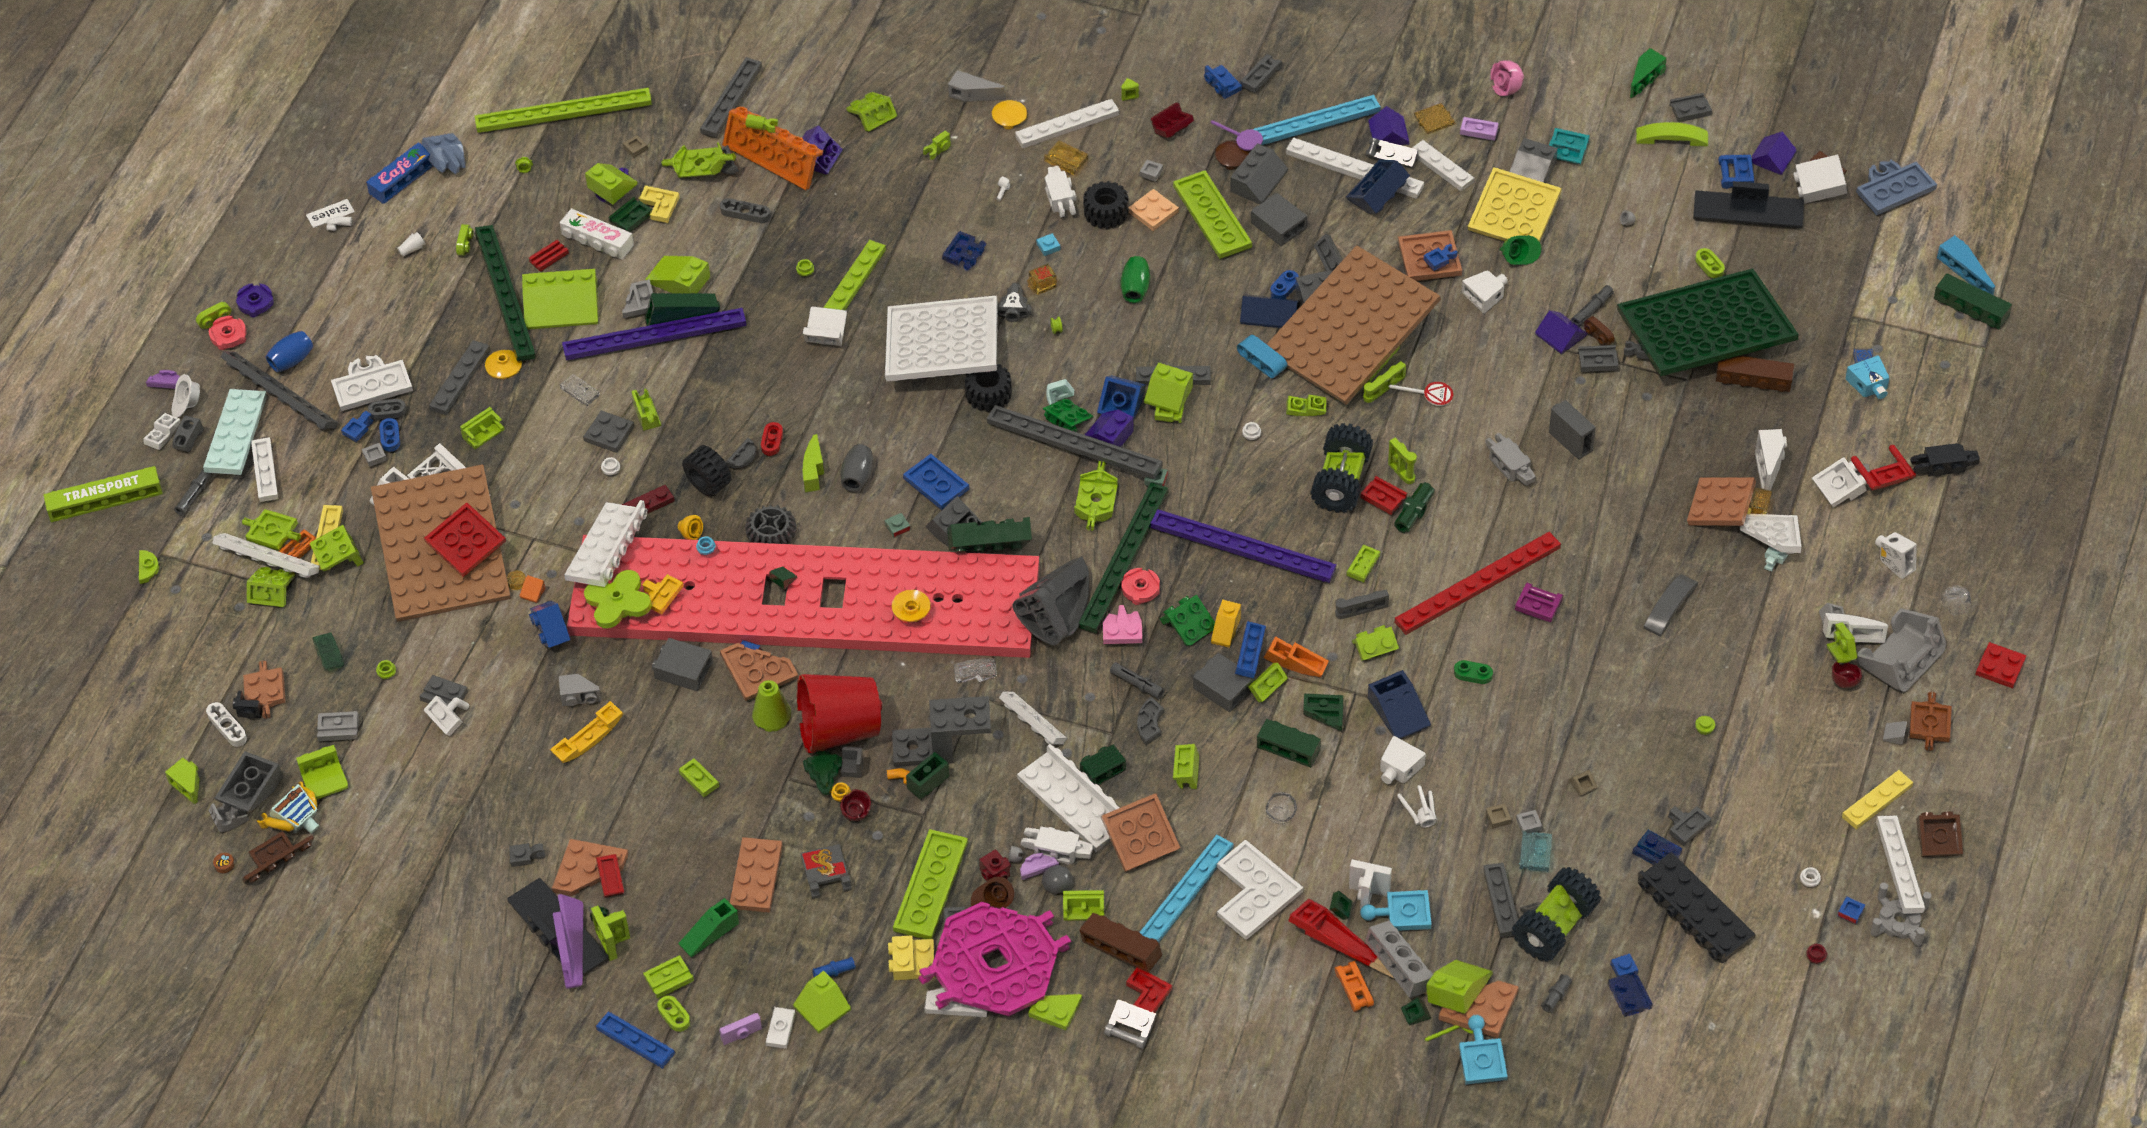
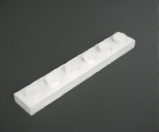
M1109 99L1015 132V137L1021 147L1026 148L1118 116L1119 109L1113 100Z
M226 533L213 537V544L219 545L221 549L236 551V554L250 556L255 561H265L269 566L282 567L284 571L299 573L301 577L308 578L319 573V565Z
M1877 816L1876 824L1903 914L1923 913L1925 906L1898 817Z

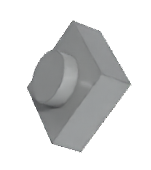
M1146 160L1140 170V177L1156 182L1163 171V165Z
M380 443L362 449L369 467L387 461Z
M1536 810L1516 815L1517 823L1523 835L1542 830V824Z

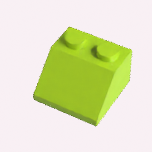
M597 163L585 173L587 188L611 204H615L638 185L636 180L609 164Z
M1158 362L1151 375L1144 403L1179 414L1193 388V373Z

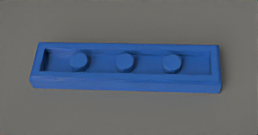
M1247 621L1235 674L1254 679L1265 633V625Z
M609 1011L596 1025V1030L662 1069L675 1054L672 1048Z

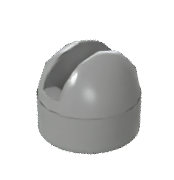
M1623 211L1620 215V223L1622 225H1632L1636 220L1635 215L1631 211Z
M1010 846L1009 862H1020L1023 857H1018L1019 853L1024 854L1023 850L1016 846Z

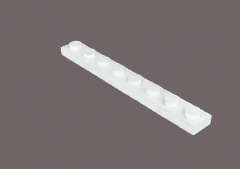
M1296 138L1292 139L1286 149V155L1360 180L1374 166L1373 164ZM1409 177L1406 180V184L1396 192L1417 199L1424 187V182Z

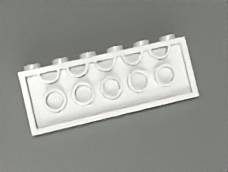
M640 500L636 507L605 503L564 574L566 581L601 587L606 586L608 581L612 579L615 568H618L622 556L626 554L628 545L633 542L636 531H639L641 522L647 517V508H645L644 501Z
M1049 744L1047 746V753L1017 774V779L1078 834L1080 838L1087 843L1093 844L1095 852L1111 842L1101 816L1119 809L1112 797H1108L1103 793L1099 785L1093 784L1089 780L1086 773H1081L1073 761L1067 760L1060 749L1054 748Z

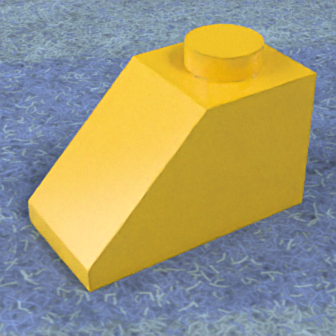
M1222 600L1216 616L1211 639L1212 644L1230 648L1241 619V604Z

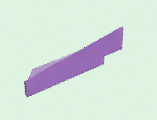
M560 894L558 895L560 912L553 913L565 986L566 989L583 985V902Z

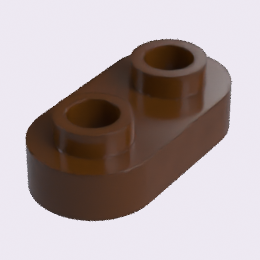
M1591 316L1584 321L1585 331L1591 334L1600 345L1606 346L1615 342V337L1611 330L1596 317Z

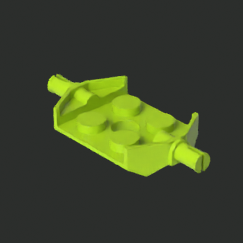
M717 142L718 147L693 150H687L686 146L683 145L672 159H662V166H672L678 178L715 175L721 171L726 161H735L736 155L735 153L725 154L719 142Z
M1101 461L1098 462L1097 470L1080 475L1074 513L1080 519L1087 520L1086 529L1089 531L1090 526L1091 531L1094 530L1097 521H1106L1113 514L1118 478L1105 472L1106 463L1102 461V467ZM1093 498L1101 499L1099 502L1092 501Z

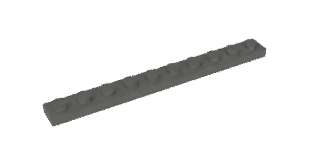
M996 405L987 417V423L1101 462L1104 461L1107 464L1152 479L1156 478L1163 466L1161 460Z

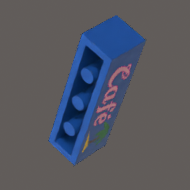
M419 142L409 148L408 151L397 157L392 163L366 182L369 194L382 204H385L433 167L429 161V152Z

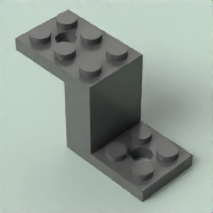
M989 696L929 700L931 728L892 730L894 767L919 765L934 752L948 763H953L952 736L991 733ZM972 713L975 717L966 718L965 715ZM910 745H917V746H918V747H917L916 749H914V750L908 749V746H910Z

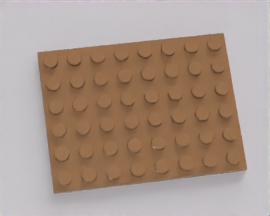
M1356 245L1267 345L1286 360L1288 369L1347 405L1438 304L1441 297Z
M483 464L371 487L397 622L511 599L500 547L467 575L462 577L424 540L425 536L466 502L496 529Z

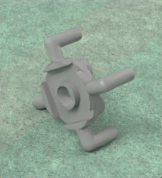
M1881 883L1877 898L1883 907L1880 910L1879 918L1873 920L1871 935L1876 937L1885 932L1891 937L1893 935L1899 936V939L1910 938L1916 946H1920L1925 934V929L1919 927L1921 922L1920 913L1903 914L1899 899L1890 901L1886 897L1888 884ZM1924 892L1923 894L1924 911L1929 908L1932 896L1930 892ZM1899 916L1904 918L1905 921L1897 922L1894 918Z

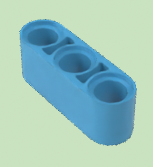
M1251 334L1237 345L1239 354L1270 378L1276 377L1288 367L1286 360L1255 335Z

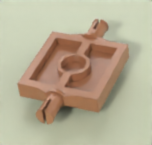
M260 661L259 672L243 675L245 700H259L262 717L267 719V717L270 718L271 716L270 707L286 703L284 672L282 667L267 670V662L263 661L262 664V661Z

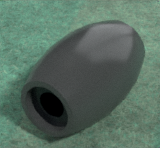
M857 444L846 454L840 473L841 484L846 490L857 492L867 483L873 468V454L869 447Z

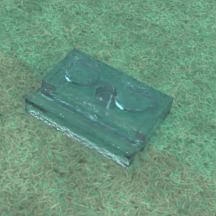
M1523 831L1519 869L1529 868V870L1549 872L1552 834L1537 832L1530 834Z

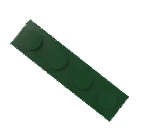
M1948 273L1945 274L1935 289V300L2000 330L2010 316L2011 303Z

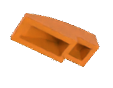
M1276 636L1263 657L1272 663H1278L1286 669L1315 677L1322 676L1329 662L1296 642L1292 646Z

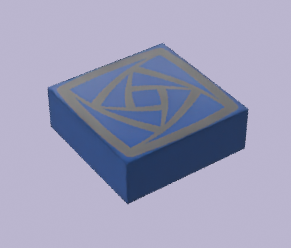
M1854 349V363L1856 364L1874 357L1873 350Z

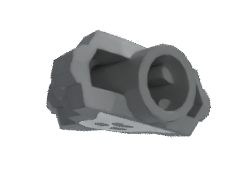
M1012 283L1007 290V295L1003 296L1000 303H998V316L1004 317L1009 322H1017L1020 318H1027L1031 315V305L1027 304V298L1023 296V289L1019 283Z

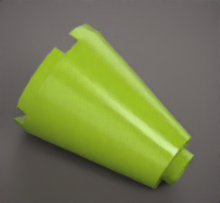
M771 680L764 681L759 685L752 711L755 725L758 728L765 729L767 732L781 730L791 720V708L777 683Z

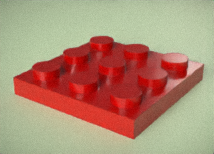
M467 502L424 537L425 542L462 577L467 575L506 542V538Z

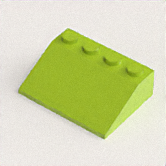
M595 269L522 274L524 321L527 330L598 324V284Z

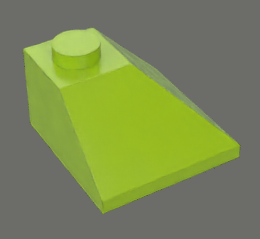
M822 971L807 982L793 1004V1007L818 1033L851 1011V1007L838 985L825 971Z

